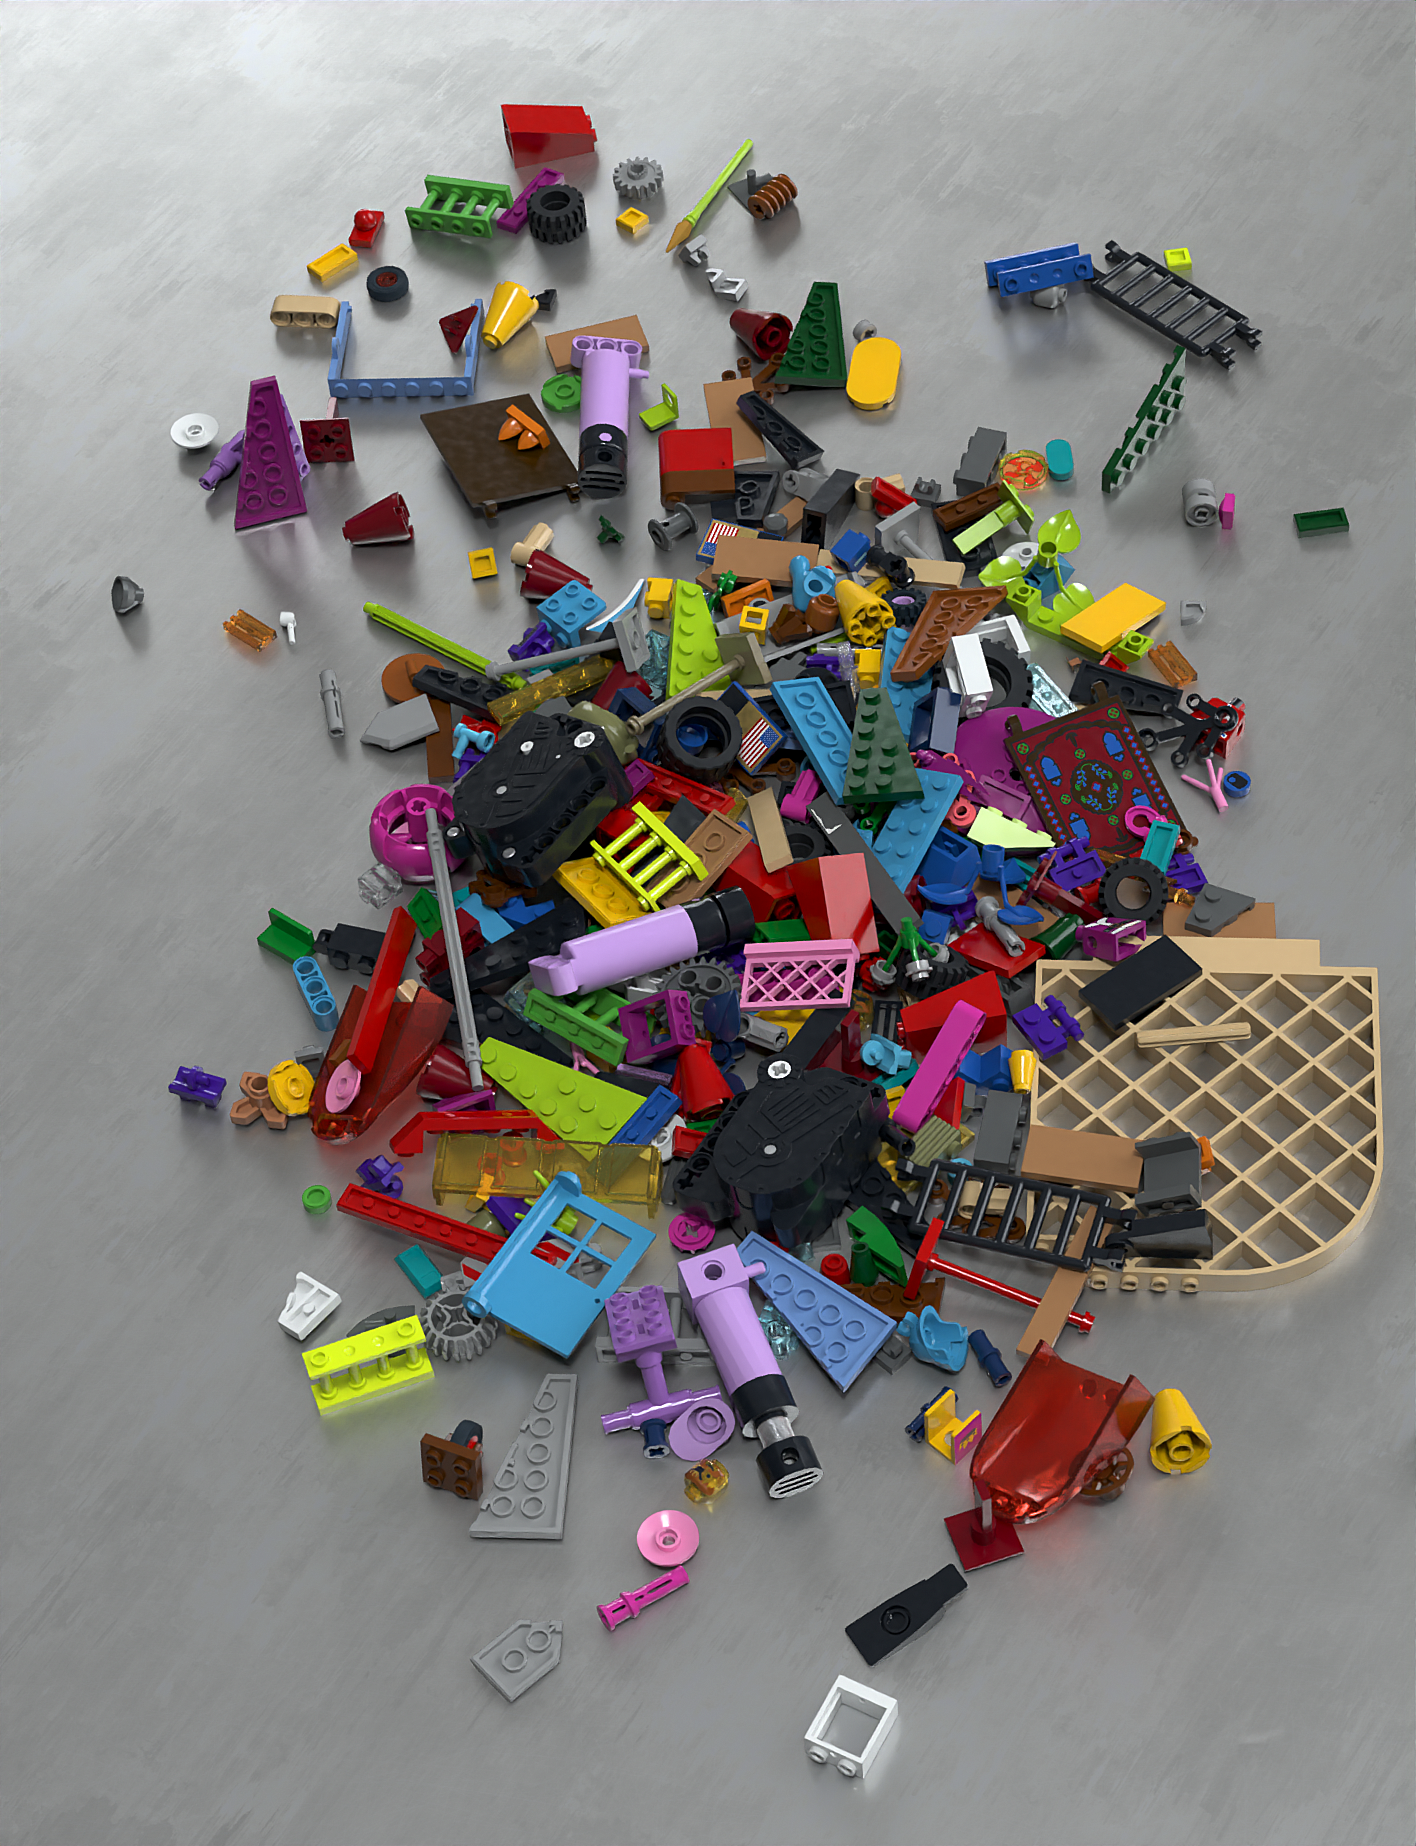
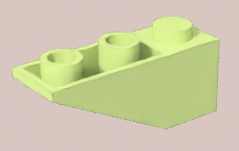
M988 806L987 809L981 807L967 835V838L972 843L982 848L984 845L995 844L1004 847L1005 851H1044L1055 845L1051 841L1052 837L1047 833L1039 830L1034 833L1026 829L1028 825L1015 818L1012 821L1003 818V813L991 806Z

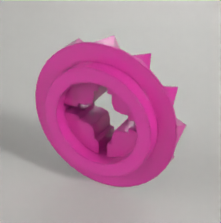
M684 1212L672 1220L669 1225L668 1234L672 1246H677L681 1252L690 1250L694 1254L697 1249L702 1248L705 1250L709 1243H713L715 1226L713 1221ZM686 1227L693 1232L697 1231V1238L692 1235L687 1236Z

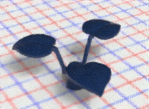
M731 990L707 1000L703 1008V1020L706 1028L710 1032L716 1033L715 1038L719 1040L711 1048L710 1054L713 1053L717 1060L726 1062L720 1069V1072L734 1095L746 1090L744 1082L738 1075L725 1072L731 1065L736 1064L735 1059L741 1058L744 1055L745 1043L741 1038L737 1037L741 1026L740 1003L737 990ZM659 1034L650 1039L651 1046L671 1040V1035ZM679 1053L649 1063L648 1066L652 1073L658 1074L657 1076L663 1075L673 1080ZM657 1077V1078H659V1079H661V1080L666 1081L665 1077H663V1078Z

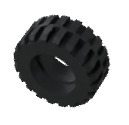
M983 638L980 644L989 677L1000 683L1006 693V698L1001 703L986 707L985 711L1003 707L1029 708L1034 685L1032 684V672L1027 670L1028 663L1024 658L1018 659L1019 652L1014 648L1010 650L1005 648L1006 643L998 641L995 644L991 643V639ZM942 660L938 661L931 691L938 687L950 688ZM960 717L957 728L970 718Z

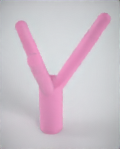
M1210 759L1206 760L1211 787L1186 775L1181 776L1182 780L1210 793L1219 812H1224L1229 808L1220 789L1223 768H1218L1217 777H1215Z
M573 1042L569 1043L575 1060L574 1070L579 1071L580 1066H586L594 1074L600 1072L585 1058L582 1047Z

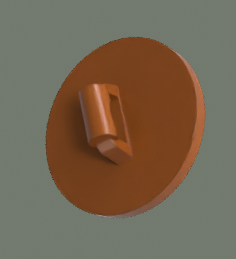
M413 653L400 656L391 661L384 669L381 677L382 688L391 700L401 704L426 693L412 686L413 677L425 665L442 669L444 667L436 658L426 654ZM426 693L428 700H432L436 697L432 694Z

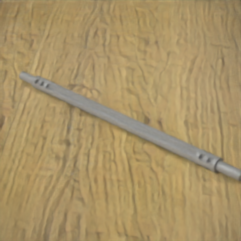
M429 808L425 811L428 827L426 837L432 861L458 1013L465 1066L469 1068L472 1089L474 1091H481L484 1088L480 1069L482 1058L480 1057L481 1052L476 1034L443 833L438 826L436 810Z

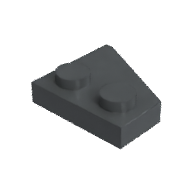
M1205 883L1185 922V930L1213 937L1224 926L1235 922L1237 915L1246 909L1249 911L1254 909L1256 898Z

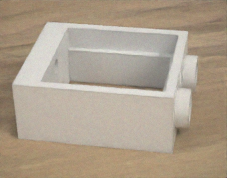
M1015 615L977 623L966 634L978 633L980 642H982L983 638L991 639V643L1007 639L1010 648H1014L1019 652L1018 659L1024 658L1028 663L1027 669L1031 668V650Z
M978 633L951 637L942 661L950 689H952V692L962 695L959 718L979 717L987 707L993 693V688Z
M839 1674L804 1737L806 1753L817 1762H828L836 1766L845 1775H856L864 1779L898 1716L897 1700ZM842 1703L880 1720L860 1758L821 1741Z

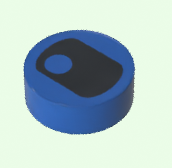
M1232 771L1224 777L1223 789L1229 796L1243 797L1249 793L1251 779L1246 773Z

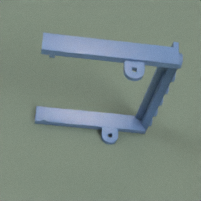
M475 299V303H471V306L475 305L478 307V311L471 324L470 335L465 336L467 358L464 377L340 379L352 313V306L349 305V301H342L336 336L332 338V358L327 379L330 396L337 398L474 396L473 387L484 317L482 299Z

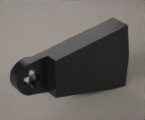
M1206 1209L1132 1220V1230L1112 1233L1105 1237L1104 1249L1125 1250L1123 1259L1142 1257L1213 1260L1212 1224Z

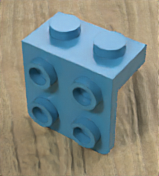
M576 580L569 582L536 607L539 622L546 623L548 633L556 639L562 648L566 647L568 649L581 646L578 631L607 608L606 603Z

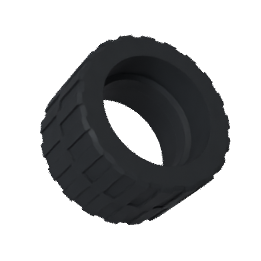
M708 696L688 697L674 705L667 714L657 737V756L662 763V767L705 786L721 780L733 765L743 741L742 727L738 717L733 713L734 711L720 700L718 701ZM689 724L705 726L718 736L723 752L713 758L695 757L681 747L677 740L676 730Z

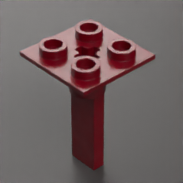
M329 397L325 419L300 420L304 453L308 463L355 461L349 417L338 418L337 397Z
M1057 851L1053 853L1050 859L1044 857L1027 883L1026 890L1023 891L1016 905L1026 906L1031 897L1035 896L1066 914H1077L1083 919L1085 925L1108 917L1063 890L1060 885L1044 876Z
M851 1009L840 1023V1042L819 1068H831L871 1082L884 1071L862 1061L860 1057V1050L863 1046L861 1044L859 1012Z
M983 1479L974 1482L975 1509L944 1518L965 1572L1024 1553L1003 1501L1000 1500L992 1503L991 1496Z

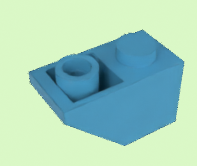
M1058 554L1057 562L1059 563V571L1064 586L1075 569ZM1037 562L1026 576H1022L1025 584L1041 591V600L1060 591L1053 567L1045 568Z

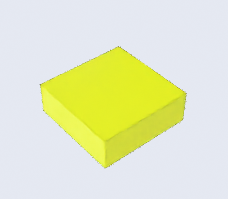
M1188 248L1164 250V260L1167 269L1172 272L1192 269Z

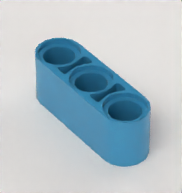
M476 893L471 894L455 907V911L462 907L480 922L485 947L515 931L493 908L483 904L481 897Z
M307 956L300 957L293 964L298 990L317 1029L322 1032L332 1031L340 1023L334 997L316 960Z

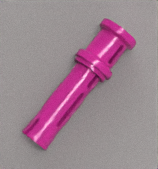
M679 1565L631 1593L623 1591L620 1593L619 1598L605 1606L603 1604L598 1605V1615L607 1630L612 1631L615 1629V1625L629 1617H637L640 1609L664 1597L684 1584H688L690 1582L685 1569ZM665 1583H669V1584H667V1585L661 1587L660 1589H658V1590L652 1592L651 1594H648L649 1592H651V1591L655 1590L656 1588H658V1587L664 1585Z

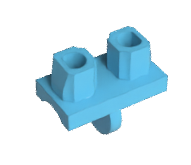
M871 1034V1040L865 1042L861 1047L860 1057L862 1061L868 1065H874L888 1074L896 1075L897 1068H909L912 1053L901 1049V1046L879 1034Z

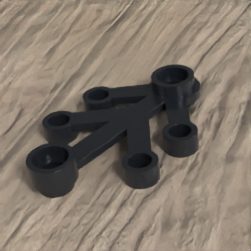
M1194 693L1187 697V706L1194 712L1202 711L1210 716L1209 718L1199 720L1179 709L1174 702L1166 701L1161 706V713L1166 718H1174L1185 725L1157 733L1150 728H1144L1138 734L1148 752L1156 749L1160 743L1186 736L1178 750L1171 754V762L1176 767L1183 768L1189 761L1187 755L1205 730L1212 729L1205 742L1197 746L1196 753L1204 761L1214 756L1213 747L1222 733L1233 730L1238 724L1239 717L1234 708L1226 705L1216 708L1205 702L1200 695ZM1194 699H1199V703L1196 706H1191ZM1168 707H1174L1171 713H1166ZM1225 716L1230 717L1227 723H1222V719ZM1148 738H1153V742L1150 745L1145 744ZM1204 748H1209L1208 754L1201 755ZM1179 755H1183V760L1177 763L1176 758Z

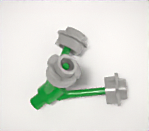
M904 917L901 919L902 928L900 929V935L887 961L878 960L875 965L870 967L872 979L879 985L893 983L896 979L894 976L897 970L892 963L901 947L910 949L913 960L912 963L906 965V977L912 978L913 982L928 979V973L933 970V967H929L928 960H919L916 947L920 944L925 949L923 954L926 957L943 963L948 962V948L939 943L929 945L922 939L916 927L913 926L912 918Z

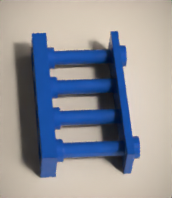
M1076 242L984 261L987 285H998L1000 297L1094 278L1091 254L1080 255L1079 246Z

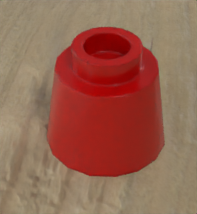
M829 1254L822 1259L819 1271L821 1275L837 1285L850 1284V1269L843 1256L840 1254Z

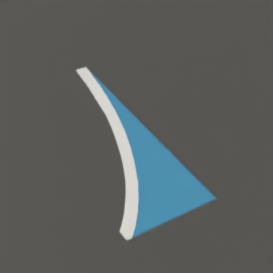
M639 579L632 592L616 610L597 623L587 626L586 630L602 633L609 621L613 622L626 609L633 608L645 579Z

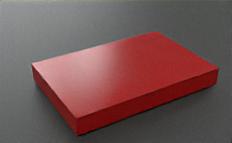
M983 922L947 945L962 954L969 964L987 971L994 970L995 974L1008 979L1046 954L1045 945L1018 935L1025 944V950L1021 949L1023 953L1020 956H1011L995 932L989 931Z

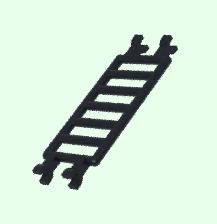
M1113 240L1105 244V248L1110 251L1105 255V259L1109 262L1115 261L1118 265L1104 274L1092 264L1094 278L1084 280L1092 282L1090 288L1099 296L1186 348L1196 356L1205 358L1207 355H1211L1219 360L1221 365L1227 370L1235 366L1236 362L1231 358L1236 355V350L1230 347L1224 348L1221 345L1234 335L1246 341L1247 345L1253 350H1257L1262 346V342L1257 340L1262 335V331L1257 328L1252 329L1248 327L1250 323L1248 317L1140 252H1135L1132 255L1128 254ZM1137 262L1146 267L1113 292L1104 287ZM1154 273L1164 278L1131 303L1121 298ZM1174 284L1181 288L1179 292L1149 314L1139 309L1170 285ZM1189 295L1199 299L1197 303L1167 325L1157 320ZM1207 306L1217 310L1215 314L1185 336L1175 331ZM1225 317H1229L1236 322L1203 347L1193 342Z
M898 1158L895 1170L899 1171L897 1180H914L923 1182L915 1206L902 1204L895 1199L884 1197L881 1210H884L883 1219L908 1221L907 1229L910 1233L921 1236L926 1235L930 1225L922 1224L921 1221L939 1171L956 1174L940 1218V1220L945 1222L939 1240L1080 1272L1089 1271L1091 1264L1095 1263L1123 1273L1126 1260L1123 1259L1125 1250H1107L1097 1246L1105 1223L1117 1225L1130 1231L1132 1230V1220H1137L1138 1210L1111 1208L1112 1200L1107 1195L934 1158L931 1160L929 1167L913 1164L909 1160ZM967 1177L984 1180L966 1233L949 1230ZM997 1183L1011 1186L1012 1190L995 1239L993 1240L979 1237L978 1233L995 1184ZM1024 1189L1041 1193L1024 1245L1019 1246L1006 1243ZM1052 1196L1070 1199L1052 1253L1035 1249ZM1081 1202L1097 1205L1098 1208L1081 1259L1064 1256Z

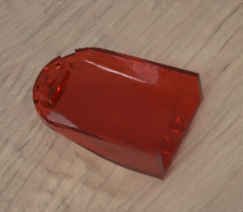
M353 985L309 1098L308 1118L312 1120V1133L331 1145H343L361 1136L396 1101L432 1056L445 1031L454 1005L422 986H418L412 1002H393L372 1070L368 1074H361L359 1095L356 1099H353L343 1112L334 1114L327 1109L325 1102L328 1083L336 1070L329 1061V1058L344 1039L352 1040L367 993L360 986Z
M1040 1339L974 1451L970 1464V1478L972 1479L973 1489L975 1481L984 1480L992 1500V1515L1000 1521L1010 1524H1028L1042 1520L1062 1508L1115 1460L1140 1427L1155 1398L1136 1376L1130 1374L1125 1384L1108 1379L1063 1361L1045 1340Z

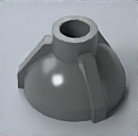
M117 576L111 590L112 606L115 611L125 613L138 603L143 602V588H139L128 577Z

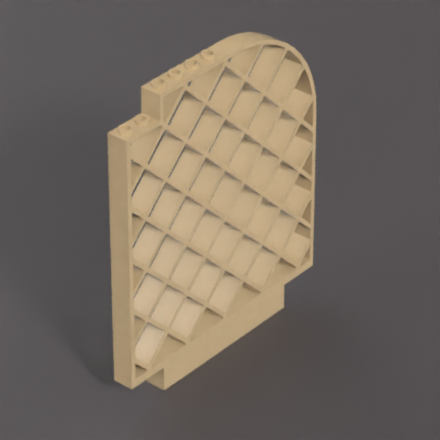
M1128 935V938H1119L1118 942L1135 945L1142 944L1137 951L1139 952L1162 936H1146V940L1142 941L1135 935ZM1168 936L1203 968L1202 975L1182 987L1181 989L1183 990L1172 998L1167 997L1152 1008L1155 1011L1138 1024L1134 1025L1129 1022L1114 1031L1079 997V990L1134 954L1117 962L1094 956L1093 961L1037 959L1035 1004L1037 1003L1042 1011L1046 1009L1047 1005L1044 1003V999L1048 995L1058 998L1066 992L1084 1007L1082 1011L1074 1016L1080 1023L1082 1032L1100 1020L1116 1033L1119 1038L1099 1053L1083 1039L1075 1041L1072 1036L1065 1038L1067 1040V1050L1080 1060L1083 1065L1063 1080L1042 1064L1047 1059L1042 1060L1033 1048L1034 1058L1037 1062L1031 1088L1030 1125L1045 1126L1040 1120L1061 1104L1082 1121L1072 1130L1125 1138L1130 1137L1112 1122L1134 1106L1154 1123L1135 1138L1139 1140L1171 1136L1177 1132H1191L1198 1139L1200 1137L1185 1126L1184 1123L1204 1108L1226 1125L1224 1129L1209 1139L1215 1162V1165L1211 1167V1172L1226 1183L1227 1186L1205 1202L1202 1199L1201 1208L1187 1211L1206 1209L1212 1224V1232L1228 1246L1216 1254L1213 1260H1209L1206 1263L1201 1259H1173L1183 1269L1151 1268L1163 1258L1135 1257L1131 1261L1126 1258L1123 1273L1114 1271L1107 1266H1095L1084 1287H1093L1095 1289L1123 1288L1125 1290L1153 1289L1155 1291L1183 1290L1185 1292H1239L1268 1289L1301 1279L1323 1268L1340 1256L1356 1240L1369 1221L1377 1203L1383 1170L1384 1146L1377 967L1320 966V940ZM1096 940L1093 942V948L1097 947ZM1229 990L1253 992L1241 1000ZM1301 992H1321L1324 994L1312 1002ZM1203 996H1207L1225 1011L1223 1015L1210 1025L1248 1022L1251 1033L1261 1040L1259 1044L1241 1056L1223 1041L1183 1044L1172 1054H1169L1160 1046L1138 1047L1136 1037L1138 1031L1161 1029L1169 1022L1177 1028L1204 1026L1185 1010ZM1275 997L1296 1013L1293 1018L1278 1029L1256 1012ZM1345 999L1368 1016L1350 1031L1327 1014ZM1058 1019L1051 1021L1056 1028L1062 1025ZM1310 1026L1314 1027L1333 1043L1315 1058L1311 1057L1292 1041ZM1369 1037H1371V1048L1364 1043ZM1133 1049L1155 1066L1135 1082L1114 1066L1116 1062ZM1204 1051L1226 1068L1207 1084L1184 1067ZM1275 1053L1298 1070L1279 1086L1256 1069ZM1346 1055H1349L1370 1072L1351 1088L1328 1070ZM1099 1076L1119 1094L1097 1110L1077 1092ZM1169 1078L1190 1095L1189 1098L1170 1112L1148 1095ZM1240 1080L1262 1097L1260 1101L1243 1114L1221 1097L1224 1092ZM1312 1082L1335 1100L1316 1116L1292 1098ZM1039 1085H1041L1047 1092L1038 1098ZM1372 1093L1373 1106L1365 1100ZM1276 1110L1299 1127L1297 1131L1280 1144L1276 1143L1256 1126ZM1348 1112L1372 1130L1354 1146L1348 1144L1329 1128ZM1240 1138L1264 1156L1243 1173L1220 1155ZM1312 1140L1316 1141L1336 1158L1334 1162L1317 1175L1293 1157ZM1373 1152L1375 1154V1165L1367 1159ZM1277 1168L1301 1187L1281 1204L1277 1203L1257 1186L1260 1181ZM1350 1170L1371 1187L1360 1210H1357L1330 1187ZM1079 1185L1071 1187L1107 1195L1112 1200L1111 1206L1113 1208L1138 1210L1136 1219L1146 1218L1135 1206V1198L1131 1200L1123 1192ZM1029 1190L1027 1192L1026 1236L1034 1215V1200L1038 1203L1041 1193ZM1052 1196L1035 1249L1052 1253L1057 1235H1044L1042 1233L1057 1221L1062 1223L1070 1199ZM1240 1197L1264 1215L1262 1219L1244 1233H1241L1220 1215L1222 1211ZM1314 1199L1347 1225L1326 1243L1294 1217L1297 1212ZM1078 1214L1071 1231L1073 1235L1069 1237L1064 1255L1083 1220ZM1115 1225L1112 1233L1121 1232L1123 1228ZM1279 1228L1308 1254L1278 1264L1261 1250L1257 1244ZM1241 1257L1255 1268L1249 1270H1226Z

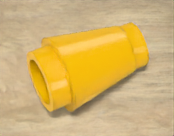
M1016 1050L1011 1052L1008 1064L1014 1093L1023 1095L1031 1093L1037 1062L1032 1051Z

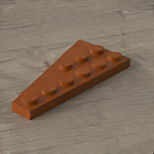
M1006 585L933 591L890 672L892 681L909 683L918 680L946 652L951 637L966 635L1008 595Z

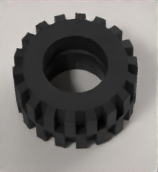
M566 184L546 185L544 188L540 187L537 189V192H533L530 198L527 199L526 207L529 229L533 236L539 238L540 241L563 243V241L573 240V237H578L580 232L585 230L587 220L584 197L580 191H577V188H570Z
M795 823L792 826L790 824L784 825L793 859L805 858L793 860L794 862L789 865L817 857L831 856V845L826 834H821L822 830L818 827L813 829L811 824L804 826L801 823Z
M1138 857L1124 858L1113 863L1103 874L1099 884V902L1108 917L1144 920L1146 925H1149L1160 917V914L1166 907L1168 900L1167 881L1161 870L1150 861ZM1129 876H1138L1144 879L1150 888V897L1147 903L1137 909L1123 906L1117 897L1119 883Z
M925 940L929 945L934 943L929 940ZM919 944L916 947L919 960H928L929 967H933V970L928 973V979L913 982L912 978H908L905 975L907 973L906 965L913 962L910 949L902 947L895 966L897 970L894 976L896 978L895 983L909 994L924 1000L965 982L970 967L969 962L962 954L947 945L945 946L948 948L947 951H949L948 962L943 963L932 960L923 954L925 949Z

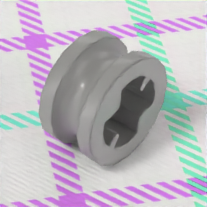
M862 320L855 326L853 337L860 342L874 338L877 328L870 324L868 320Z

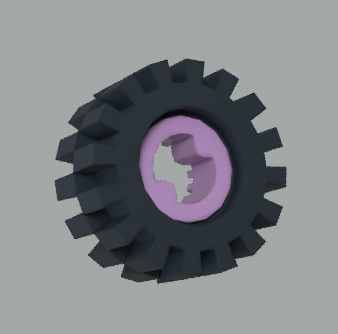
M893 588V592L888 590L886 594L883 593L880 597L893 610L896 627L900 628L901 625H905V628L910 627V624L915 626L927 603L925 593H922L920 590L915 591V588H910L909 590H906V588H902V590Z

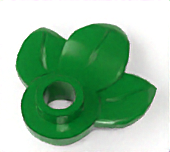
M729 570L727 574L722 572L717 583L718 591L710 597L707 605L710 614L713 607L714 611H717L721 602L720 598L724 596V593L730 594L738 578V576L733 574L732 570Z

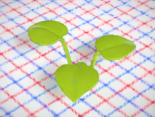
M1068 509L1054 515L1040 527L1037 535L1038 553L1033 556L1032 561L1024 571H1021L1022 567L1019 561L1012 557L1003 556L996 558L978 575L983 586L1006 585L1009 594L1019 581L1025 584L1022 576H1026L1035 563L1038 562L1045 568H1054L1058 587L1062 592L1053 599L1054 611L1073 618L1094 604L1095 601L1092 593L1084 585L1072 583L1065 589L1062 583L1059 563L1057 562L1058 553L1067 554L1074 551L1081 541L1080 529L1074 520L1072 511Z

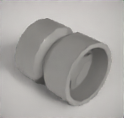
M1203 478L1188 481L1182 488L1187 522L1197 527L1212 524L1218 517V506L1213 483Z

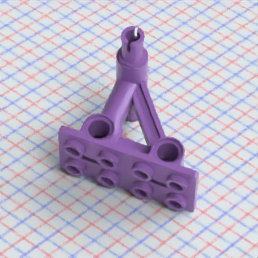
M280 394L301 482L310 472V466L284 397ZM245 430L239 431L229 443L224 444L221 451L210 462V469L199 478L202 488L210 491L221 478H226L241 464Z
M647 1285L640 1288L639 1291L628 1294L624 1292L616 1293L604 1300L617 1361L622 1363L635 1359L636 1365L641 1369L648 1399L630 1403L625 1410L601 1415L605 1434L629 1427L639 1430L640 1424L648 1419L658 1418L664 1420L666 1424L670 1423L702 1398H715L722 1401L719 1385L694 1392L691 1389L672 1393L668 1392L661 1365L663 1359L661 1352L676 1349L677 1344L662 1285Z

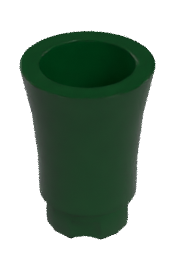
M1068 913L1041 933L1030 938L1029 940L1045 945L1046 954L1038 960H1062L1070 949L1079 942L1075 934L1078 926L1084 925L1083 919L1077 914Z

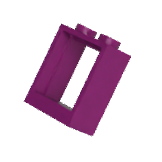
M668 989L618 1008L622 1035L629 1039L626 1048L627 1063L647 1065L682 1052L685 1047L696 1044L695 1029L692 1023L687 991ZM665 1004L672 1039L651 1046L645 1012Z

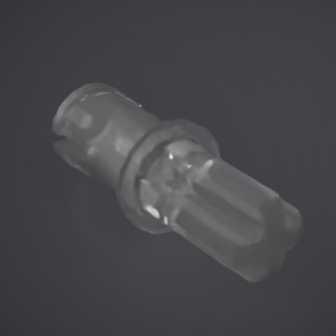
M849 641L837 643L836 650L840 669L837 670L841 673L842 681L850 680L851 686L854 687V693L860 692L861 688L856 670L858 665H854Z

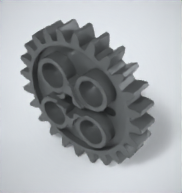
M702 957L699 963H695V960L691 958L690 965L687 966L681 961L680 969L678 970L671 967L672 975H662L664 983H656L655 986L658 992L652 993V995L668 989L687 991L695 1035L700 1032L702 1038H705L708 1029L703 1020V1008L707 1000L713 996L737 990L740 1003V999H742V986L738 974L735 975L732 967L727 968L724 961L718 965L716 958L707 963L705 957ZM666 1005L654 1008L657 1020L660 1021L663 1029L668 1027L670 1032Z

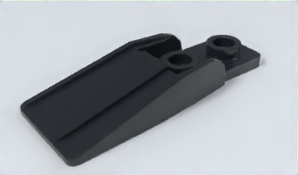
M948 1564L929 1579L916 1583L848 1625L845 1628V1632L868 1665L874 1667L926 1634L944 1616L946 1612L945 1606L967 1591L969 1586L953 1564Z

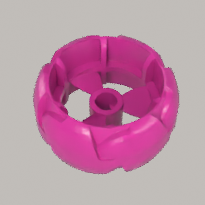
M412 784L410 787L390 792L378 802L371 816L369 836L371 850L383 869L391 874H398L408 881L424 882L435 880L428 844L416 845L407 844L406 842L410 839L415 842H428L426 837L428 827L425 811L429 808L436 810L438 823L446 827L455 818L452 804L453 796L445 789L436 785ZM408 822L409 833L391 834L401 825ZM444 842L448 871L453 872L466 858L455 859Z

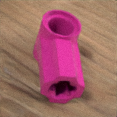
M808 769L801 772L792 793H787L783 799L780 809L782 817L804 824L809 823L812 815L806 806L817 798L823 785L816 771Z

